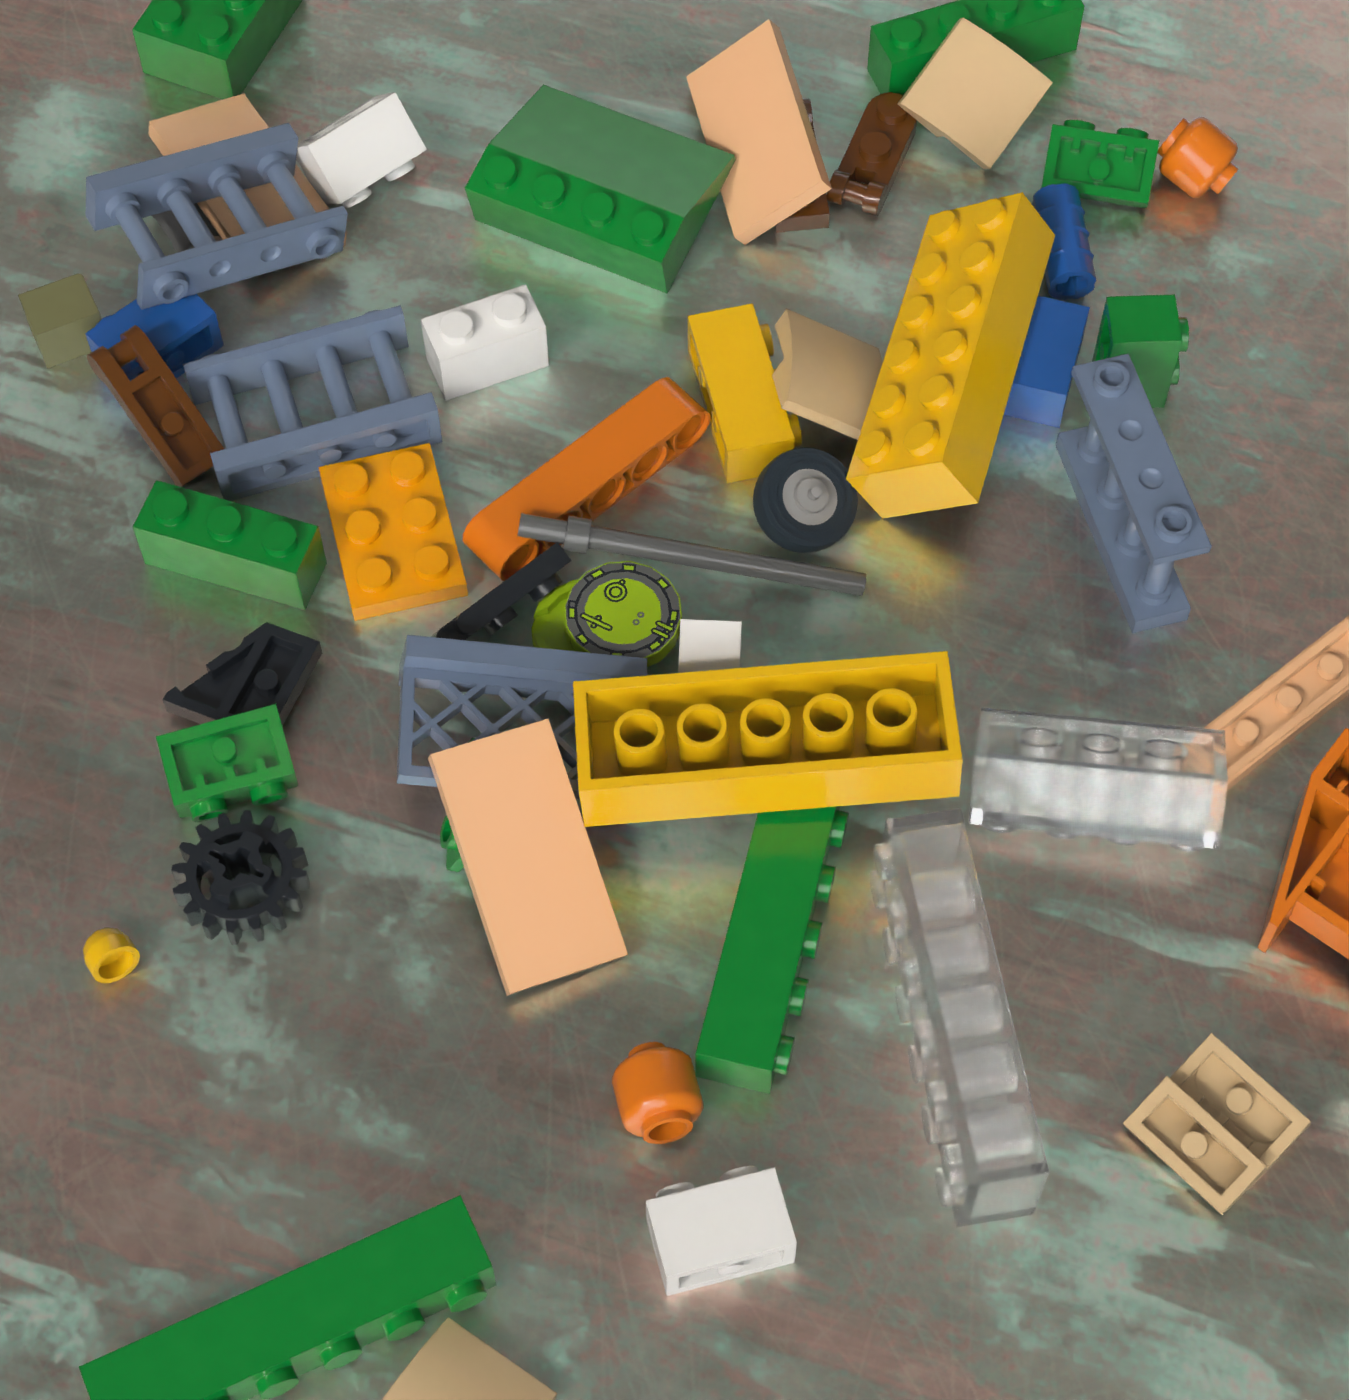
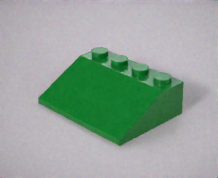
M543 84L490 141L466 184L465 191L476 221L668 294L735 162V155Z

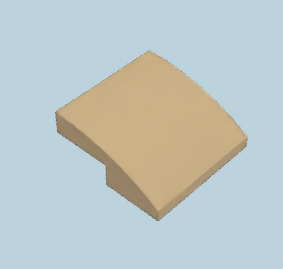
M960 18L898 102V105L936 137L944 136L981 168L990 169L1053 82L995 37L967 19Z
M786 308L775 324L784 359L772 374L781 408L858 440L883 363L879 348Z
M1211 1033L1170 1078L1166 1076L1123 1122V1125L1217 1212L1223 1215L1311 1125V1121Z
M447 1317L403 1370L382 1400H555L557 1393Z

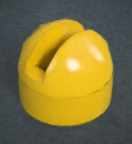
M105 927L96 930L87 938L83 948L85 964L94 979L100 983H112L126 977L134 970L140 959L139 951L130 937L118 928Z

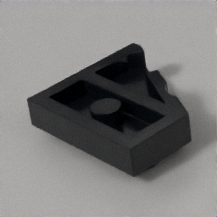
M266 622L244 637L242 643L236 649L225 651L206 664L208 673L182 691L176 686L168 691L163 698L166 711L203 724L276 704L283 726L322 655L320 641Z

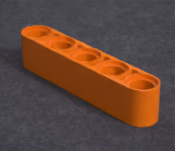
M664 377L655 381L482 509L466 526L462 541L502 581L507 580L555 544L553 542L517 536L521 513L567 521L568 515L594 521L693 446L708 428L711 419L710 413L671 378Z

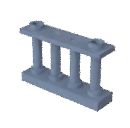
M289 123L86 177L85 216L94 231L120 225L143 262L138 264L137 303L141 310L163 303H174L187 296L313 259L327 258L334 253L343 251L348 213L344 206L316 213L293 177L295 174L298 136ZM272 183L294 217V220L267 227L244 190ZM222 197L245 234L216 241L194 204ZM172 211L194 248L165 256L142 218Z
M401 305L385 310L369 311L359 317L226 353L210 354L200 360L183 364L194 405L212 401L226 449L210 453L223 499L233 501L319 477L318 467L427 443L434 445L443 442L438 409L432 392L412 397L396 350L409 347ZM375 357L390 404L358 412L342 365ZM320 371L336 419L303 427L288 380ZM266 386L281 434L248 442L233 395Z
M1129 354L1073 366L1071 374L1087 409L1090 421L1086 427L1058 433L1056 448L1131 632L1136 633L1188 620L1191 607L1174 569V562L1209 553L1212 545Z

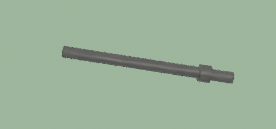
M521 513L517 536L553 543L558 542L563 544V550L586 554L588 548L863 596L865 590L866 573L591 525L592 519L568 515L567 521Z

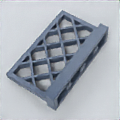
M407 635L399 664L398 686H401L397 784L437 787L431 767L412 765V749L428 736L443 750L459 746L441 728L459 712L482 733L473 740L475 741L503 732L520 717L527 724L543 720L532 708L542 700L559 701L572 714L570 718L554 729L553 733L562 759L572 768L567 775L575 798L580 800L578 780H576L578 779L577 753L562 739L563 736L575 728L573 681L646 676L647 658ZM415 687L438 689L452 704L432 719L414 701ZM483 694L499 695L512 710L492 724L472 702ZM413 721L421 727L414 733Z

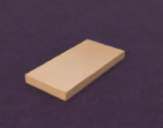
M770 19L686 76L706 145L735 155V162L720 190L734 238L746 245L832 189L780 28Z
M243 93L149 121L148 135L162 155L166 156L269 127ZM295 164V174L293 177L316 213L329 210L297 164ZM272 183L244 190L267 227L294 220V217ZM222 197L197 203L223 240L245 234ZM345 231V238H344V246L346 245V235H347V232H346V231Z
M549 719L430 754L428 760L506 995L508 996L627 956L628 952Z

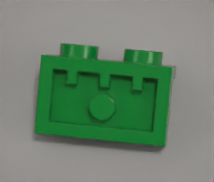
M1066 120L1063 126L1052 125L1041 188L1051 184L1065 183L1074 186L1079 191V196L1082 199L1147 209L1160 140L1148 139L1149 134L1147 132L1134 128H1119L1116 134L1095 131L1096 126L1082 120Z
M276 704L156 736L173 804L180 818L191 816L194 822L216 819L218 814L228 813L227 806L250 799L253 805L274 803L288 796L287 789L298 786Z

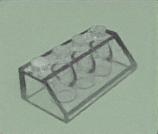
M981 708L974 755L969 824L982 825L987 830L998 833H1009L1017 829L1044 831L1047 835L1058 839H1072L1079 835L1104 837L1110 842L1119 845H1135L1141 841L1164 843L1174 849L1186 852L1199 851L1203 848L1219 849L1228 784L1225 730Z

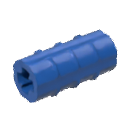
M1065 183L1045 186L1033 195L1032 205L1055 234L1044 273L1048 293L1058 300L1079 299L1093 291L1096 282L1092 261L1094 255L1090 251L1088 241L1090 233L1086 230L1084 221L1085 211L1081 206L1079 191L1074 186Z

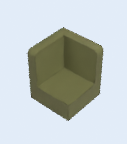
M74 274L18 295L28 325L47 369L91 353L85 333L97 325L101 320V316L82 274Z

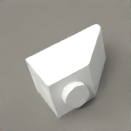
M680 619L678 673L740 668L742 621Z

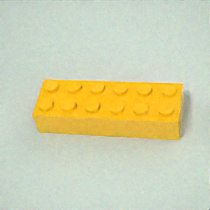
M1023 192L929 215L846 476V480L882 519L977 504L979 502L1055 238V234Z
M948 651L573 681L578 790L585 827L959 797L963 759Z

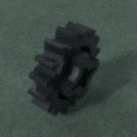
M244 810L240 823L231 824L225 813L218 814V829L211 831L206 826L199 824L195 828L200 842L197 845L186 842L180 844L179 849L187 863L172 865V874L176 883L179 884L173 888L174 896L179 906H185L183 912L191 927L203 921L202 927L207 938L213 940L224 929L227 931L231 945H238L242 932L251 930L257 942L263 941V926L272 923L276 928L284 930L287 925L283 911L288 909L300 912L303 908L300 894L296 891L310 889L307 871L303 870L308 866L304 848L296 847L298 843L295 833L291 828L278 833L279 828L275 817L272 815H268L260 825H257L254 822L251 810ZM272 855H275L281 863L280 877L275 876L273 868H271L270 858ZM202 876L207 878L211 885L209 890L212 896L209 900L201 892Z

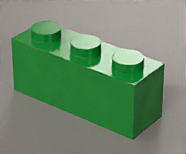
M158 480L155 481L132 526L144 562L147 565L306 610L327 564L319 526Z

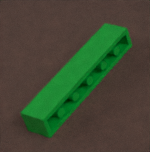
M840 806L757 814L695 1053L696 1077L770 1094L775 1073L787 1075L795 1037L785 1035L790 1014L800 1017L802 1015L809 979L799 977L803 957L815 959L823 925V922L813 920L817 901L829 902L836 867L826 865L830 846L842 848L849 818V812L840 811Z
M459 1195L81 1365L79 1370L90 1400H248L257 1395H260L261 1399H270L288 1392L299 1383L298 1376L322 1365L324 1369L332 1370L353 1362L362 1354V1347L383 1337H387L389 1341H396L414 1334L425 1325V1318L449 1308L451 1312H460L477 1305L487 1297L488 1293L486 1290L497 1286L494 1271L463 1199Z

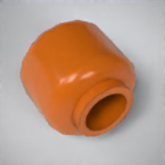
M1198 117L1191 123L1183 118L1158 149L1157 153L1162 157L1159 170L1164 177L1192 198L1203 196L1209 188L1216 194H1219L1239 170L1231 163L1237 154V143L1204 117Z
M647 1042L634 1047L629 1052L628 1057L617 1066L612 1076V1085L623 1126L637 1137H643V1140L647 1143L665 1144L685 1137L691 1132L693 1123L698 1120L704 1108L692 1059L683 1051L677 1048L665 1047L663 1043Z

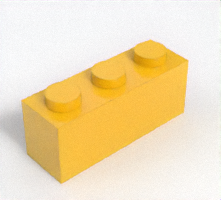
M753 303L689 315L688 352L704 407L710 413L711 419L709 424L726 482L728 484L757 478L766 465L774 458L794 449V447L802 446V435L798 417L794 413L787 414L786 410L781 408L772 377L777 368L773 369L770 357L774 355V346L769 325L767 323L759 325Z

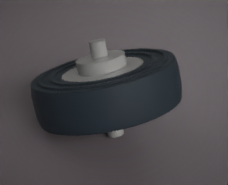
M814 448L792 449L774 458L760 473L753 493L754 513L763 532L780 547L798 553L821 551L839 541L851 527L858 506L857 491L846 480L847 468L831 454Z

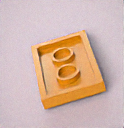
M430 443L318 467L354 621L468 596L467 583Z

